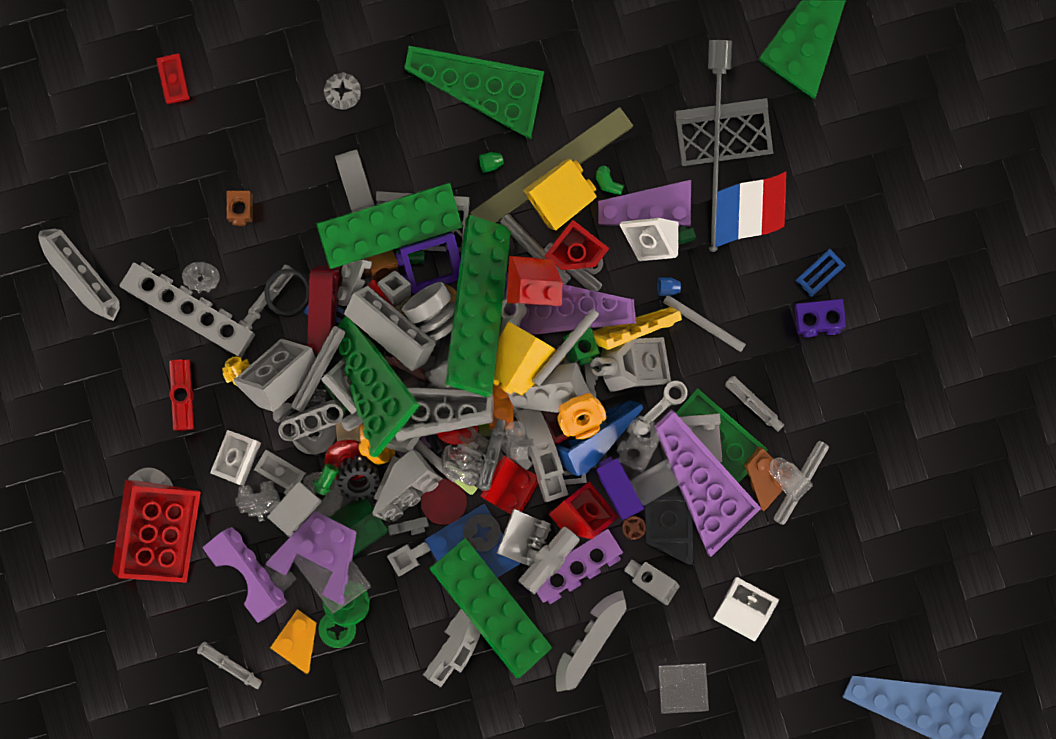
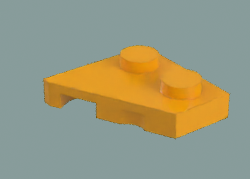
M297 609L270 648L308 674L317 622Z

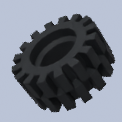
M354 456L355 460L353 461L351 458H348L347 463L343 461L341 467H338L337 483L339 491L341 490L343 496L346 494L348 499L354 496V501H358V497L366 500V495L372 497L373 492L376 493L380 486L378 466L373 464L370 459L367 462V457L364 456L362 460H359V456ZM355 475H364L367 477L364 481L354 482L350 480V478Z

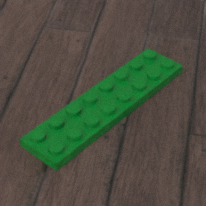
M469 215L465 222L445 385L489 397L493 391L511 232L506 226Z

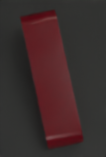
M318 265L310 272L307 346L312 348L316 358L332 328L336 327L337 289L342 286V267L330 269L329 266Z

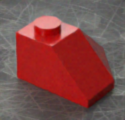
M572 220L544 257L553 260L555 265L562 271L592 268L599 263L609 248Z

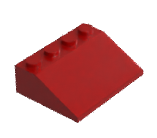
M125 480L112 572L118 578L187 583L201 492L151 482Z

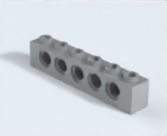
M133 262L119 285L121 288L242 358L255 336L250 331L252 326L241 320L239 323L231 320L233 315L225 310L220 309L218 312L212 309L211 306L213 304L202 297L199 300L191 296L193 292L181 285L178 289L172 285V279L163 274L160 277L152 273L154 269L143 262L140 266ZM154 280V288L150 291H145V282ZM173 291L174 299L168 303L164 302L165 293ZM187 303L194 304V310L190 314H184L183 308ZM208 314L213 315V323L205 326L203 318ZM227 326L234 328V333L230 337L223 336V329Z

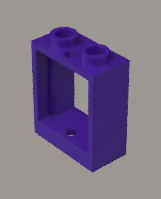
M451 231L399 247L398 253H395L398 266H403L404 275L401 276L411 284L412 294L436 282L448 284L458 281L461 259L455 236ZM444 243L452 273L415 283L408 254Z
M610 457L600 462L596 473L621 521L641 512L644 507L618 458L612 460Z

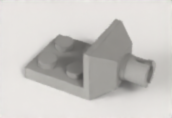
M664 337L633 339L609 350L602 347L600 357L594 358L591 363V367H599V369H593L592 372L595 376L604 377L610 392L636 386L665 385L671 382Z

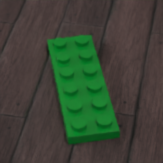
M450 183L316 223L330 269L463 228Z
M466 538L462 539L429 568L516 678H520L552 649V646Z

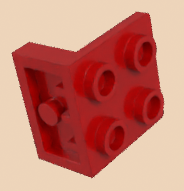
M503 456L495 467L490 490H482L481 497L509 514H512L513 509L522 512L538 485L537 476L525 470L508 457Z

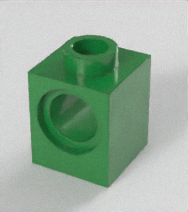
M591 327L583 333L567 352L571 363H579L580 366L592 363L593 358L600 354ZM569 333L568 335H566V336L563 338V341H565V340L569 337V335H570L571 333ZM578 343L585 347V353L579 350Z

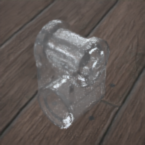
M780 457L771 461L769 465L770 474L794 502H797L813 486L793 463Z

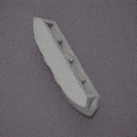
M60 229L40 231L38 237L46 258L81 302L94 313L114 321L120 309L118 298Z
M623 591L607 596L590 612L597 617V620L589 622L584 630L587 633L583 641L578 639L571 651L575 653L573 657L564 653L560 659L556 673L557 691L574 689L578 685L627 609Z

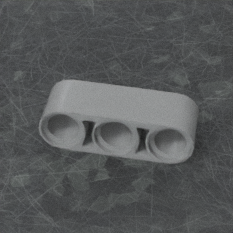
M357 149L335 156L351 211L354 212L374 206Z
M334 399L308 408L303 412L287 416L279 426V435L286 441H292L333 426L343 419L345 407L342 402ZM330 407H336L340 411V415L332 417L328 414L327 410ZM313 415L318 419V423L310 425L307 423L306 417ZM288 423L293 424L296 427V432H286L284 425Z

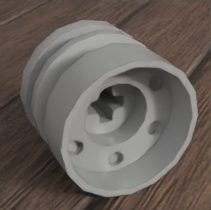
M436 282L425 287L403 305L402 311L409 321L418 323L416 327L433 341L444 337L452 331L455 302L448 303L451 294L442 282Z

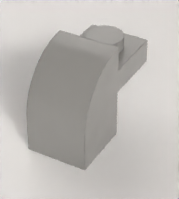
M393 271L377 283L394 308L411 296V284L397 271ZM369 277L364 280V287L371 282Z

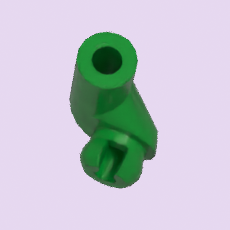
M600 166L595 174L599 187L603 191L621 196L624 185L613 182L609 174L610 169L607 166Z

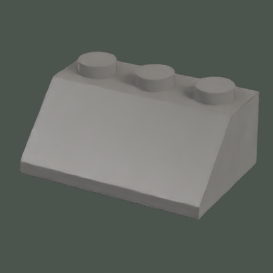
M281 338L233 381L258 407L275 411L302 386L316 357L311 347Z

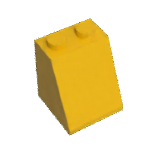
M567 158L523 190L550 229L557 230L597 197L594 193L596 191L595 186L589 179H584L581 174L583 169L576 160L572 161Z
M508 322L498 339L493 384L498 386L501 383L499 388L509 394L515 391L523 395L535 385L532 379L557 350L513 323Z

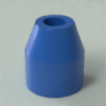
M659 277L657 284L659 296H672L680 293V281L669 277Z

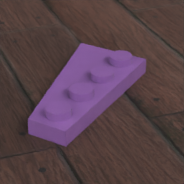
M691 180L598 202V225L620 226L619 224L624 221L651 218L678 222V227H690Z

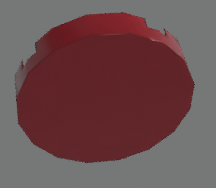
M441 479L438 482L439 485L434 490L425 492L421 496V508L425 516L433 523L450 525L464 515L467 507V496L463 488L449 479Z

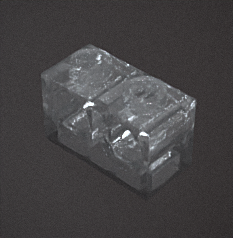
M639 415L637 421L632 419L626 431L630 434L626 441H621L616 451L619 453V462L642 473L644 472L660 441L654 427L657 423ZM646 428L651 434L648 437H641L638 434V430ZM635 448L639 450L640 455L636 458L630 457L628 450Z

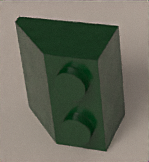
M358 497V501L353 499L328 517L357 532L352 557L389 532L383 520L373 515L374 507L367 497L366 500H362V497Z

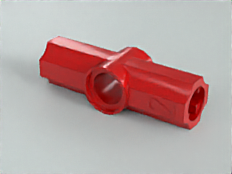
M190 360L169 361L173 430H194V394L192 391ZM185 389L187 391L186 399L178 401L176 397L178 391Z

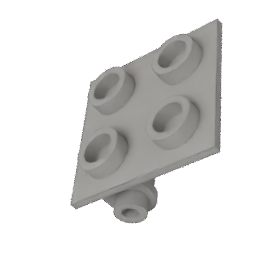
M513 509L497 553L530 567L534 563L535 556L542 549L543 544L546 545L544 540L547 538L549 531H551V524Z

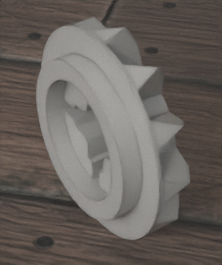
M343 72L341 74H334L327 80L324 94L327 102L334 108L348 109L358 102L361 88L353 75ZM342 82H344L345 88L349 91L344 93L341 100L339 92L335 90L340 89Z

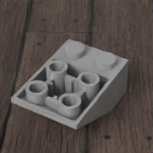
M411 449L393 465L372 512L373 515L389 523L398 520L403 515L404 510L409 506L416 505L421 500L420 497L425 492L434 490L439 485L438 482L443 478L431 462L422 454Z

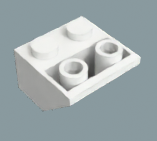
M735 577L713 619L755 641L779 600Z

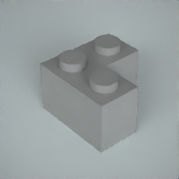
M301 482L297 484L292 483L285 490L284 494L286 496L280 502L277 500L268 510L270 512L268 518L288 536H292L322 502Z

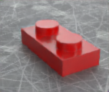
M174 54L157 58L166 103L171 104L189 100L180 55Z

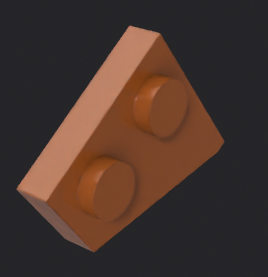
M758 447L744 463L746 472L750 476L752 490L755 492L758 500L757 504L761 508L760 510L765 511L793 477L761 447Z

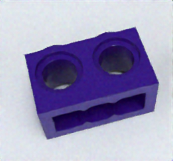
M843 299L796 304L794 307L797 334H804V337L818 336L817 332L827 331V335L840 334L841 330L846 327ZM828 312L835 313L838 317L837 323H829L826 319V314ZM803 316H813L815 324L807 326L803 322Z

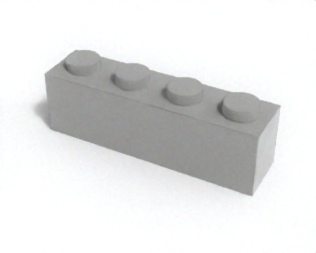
M368 286L353 293L344 313L353 323L363 329L371 338L375 339L411 371L426 364L436 342Z

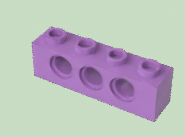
M608 529L565 557L564 564L555 573L563 576V585L560 587L552 586L550 575L543 586L537 591L543 603L546 601L549 604L561 598L560 592L568 588L569 592L581 585L579 580L585 576L591 579L601 572L599 568L607 563L610 567L621 560L619 555L623 552ZM593 549H600L603 552L602 561L593 562L590 558V552ZM574 561H579L584 566L583 572L579 575H575L570 571V565Z

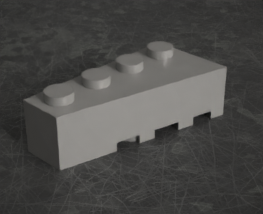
M407 388L420 406L395 436L397 441L491 423L493 422L494 409L493 392L489 397H485L465 390Z

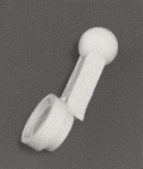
M672 381L668 383L664 388L663 399L644 417L640 416L634 419L632 428L636 434L644 435L648 433L651 423L667 407L681 404L686 399L687 388L682 382ZM673 387L678 388L681 391V398L677 400L672 399L669 396V389Z

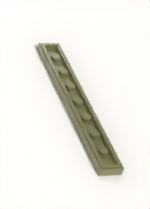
M619 107L474 209L470 214L498 223L504 216L511 214L529 201L523 192L526 187L567 158L572 161L576 160L579 164L583 163L633 128L632 123Z

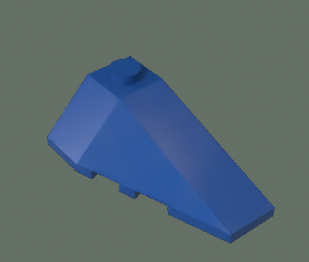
M632 400L625 401L605 411L606 419L599 425L601 429L593 436L585 439H576L573 436L556 444L558 456L566 471L577 476L586 474L591 467L600 461L643 409L642 404Z

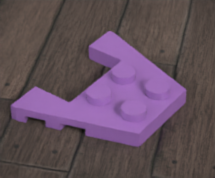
M315 511L267 561L266 566L286 575L297 554L333 572L322 595L343 605L345 596H343L344 589L349 577L347 575L349 562L352 561L357 532Z

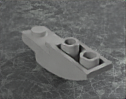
M532 409L516 411L515 414L527 454L532 459L544 501L548 502L568 495L562 476L564 471L541 411Z
M460 609L445 630L450 638L442 646L438 655L423 674L427 679L440 687L454 669L459 672L463 670L481 634L462 609Z

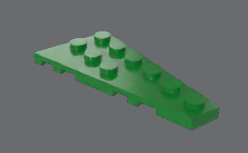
M801 0L760 56L759 61L815 99L846 0Z
M409 46L405 64L406 71L531 140L544 71Z
M345 316L337 326L345 331L338 349L340 355L345 360V373L351 380L350 390L358 417L362 418L364 424L363 434L369 441V454L371 457L377 458L420 405L365 331Z

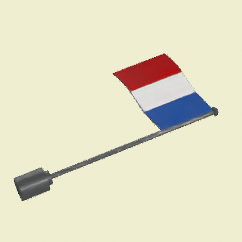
M710 40L708 50V69H712V74H717L711 247H709L711 252L717 251V246L736 239L774 232L784 227L786 171L769 179L740 183L718 191L721 76L726 74V70H731L732 41Z

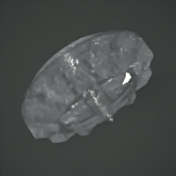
M205 262L192 263L182 273L183 284L188 286L190 291L197 290L198 293L204 290L209 293L210 289H216L220 277L218 270ZM200 273L203 276V281L201 282L198 281Z

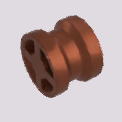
M631 516L624 521L622 531L628 539L637 540L644 535L646 525L641 518Z

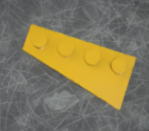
M668 307L636 317V323L607 326L592 332L596 344L609 350L660 328L673 326L675 322L682 320L679 310Z

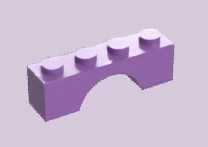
M233 527L222 531L202 547L216 566L230 565L237 568L244 575L248 585V595L244 605L257 623L268 618L287 602L281 589L275 586L267 570L261 567L256 560L255 554L247 548L242 541L241 535Z

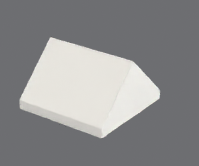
M662 218L624 221L619 224L638 261L677 257L678 222Z
M227 430L210 473L244 486L261 443Z

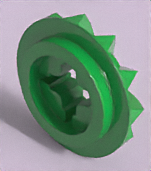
M325 615L319 624V635L322 641L333 648L347 646L355 637L356 625L342 626L348 628V630L340 632L339 640H337L336 633L328 631V628L334 627L336 624L331 622Z

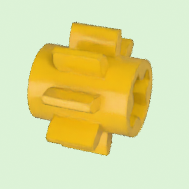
M236 356L225 362V367L222 370L227 383L232 381L236 385L233 380L250 366L248 359L242 361L240 357Z

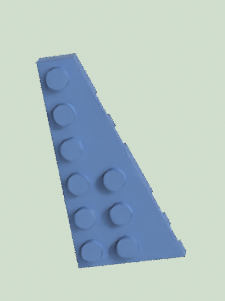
M851 676L842 697L931 739H981L1001 693Z

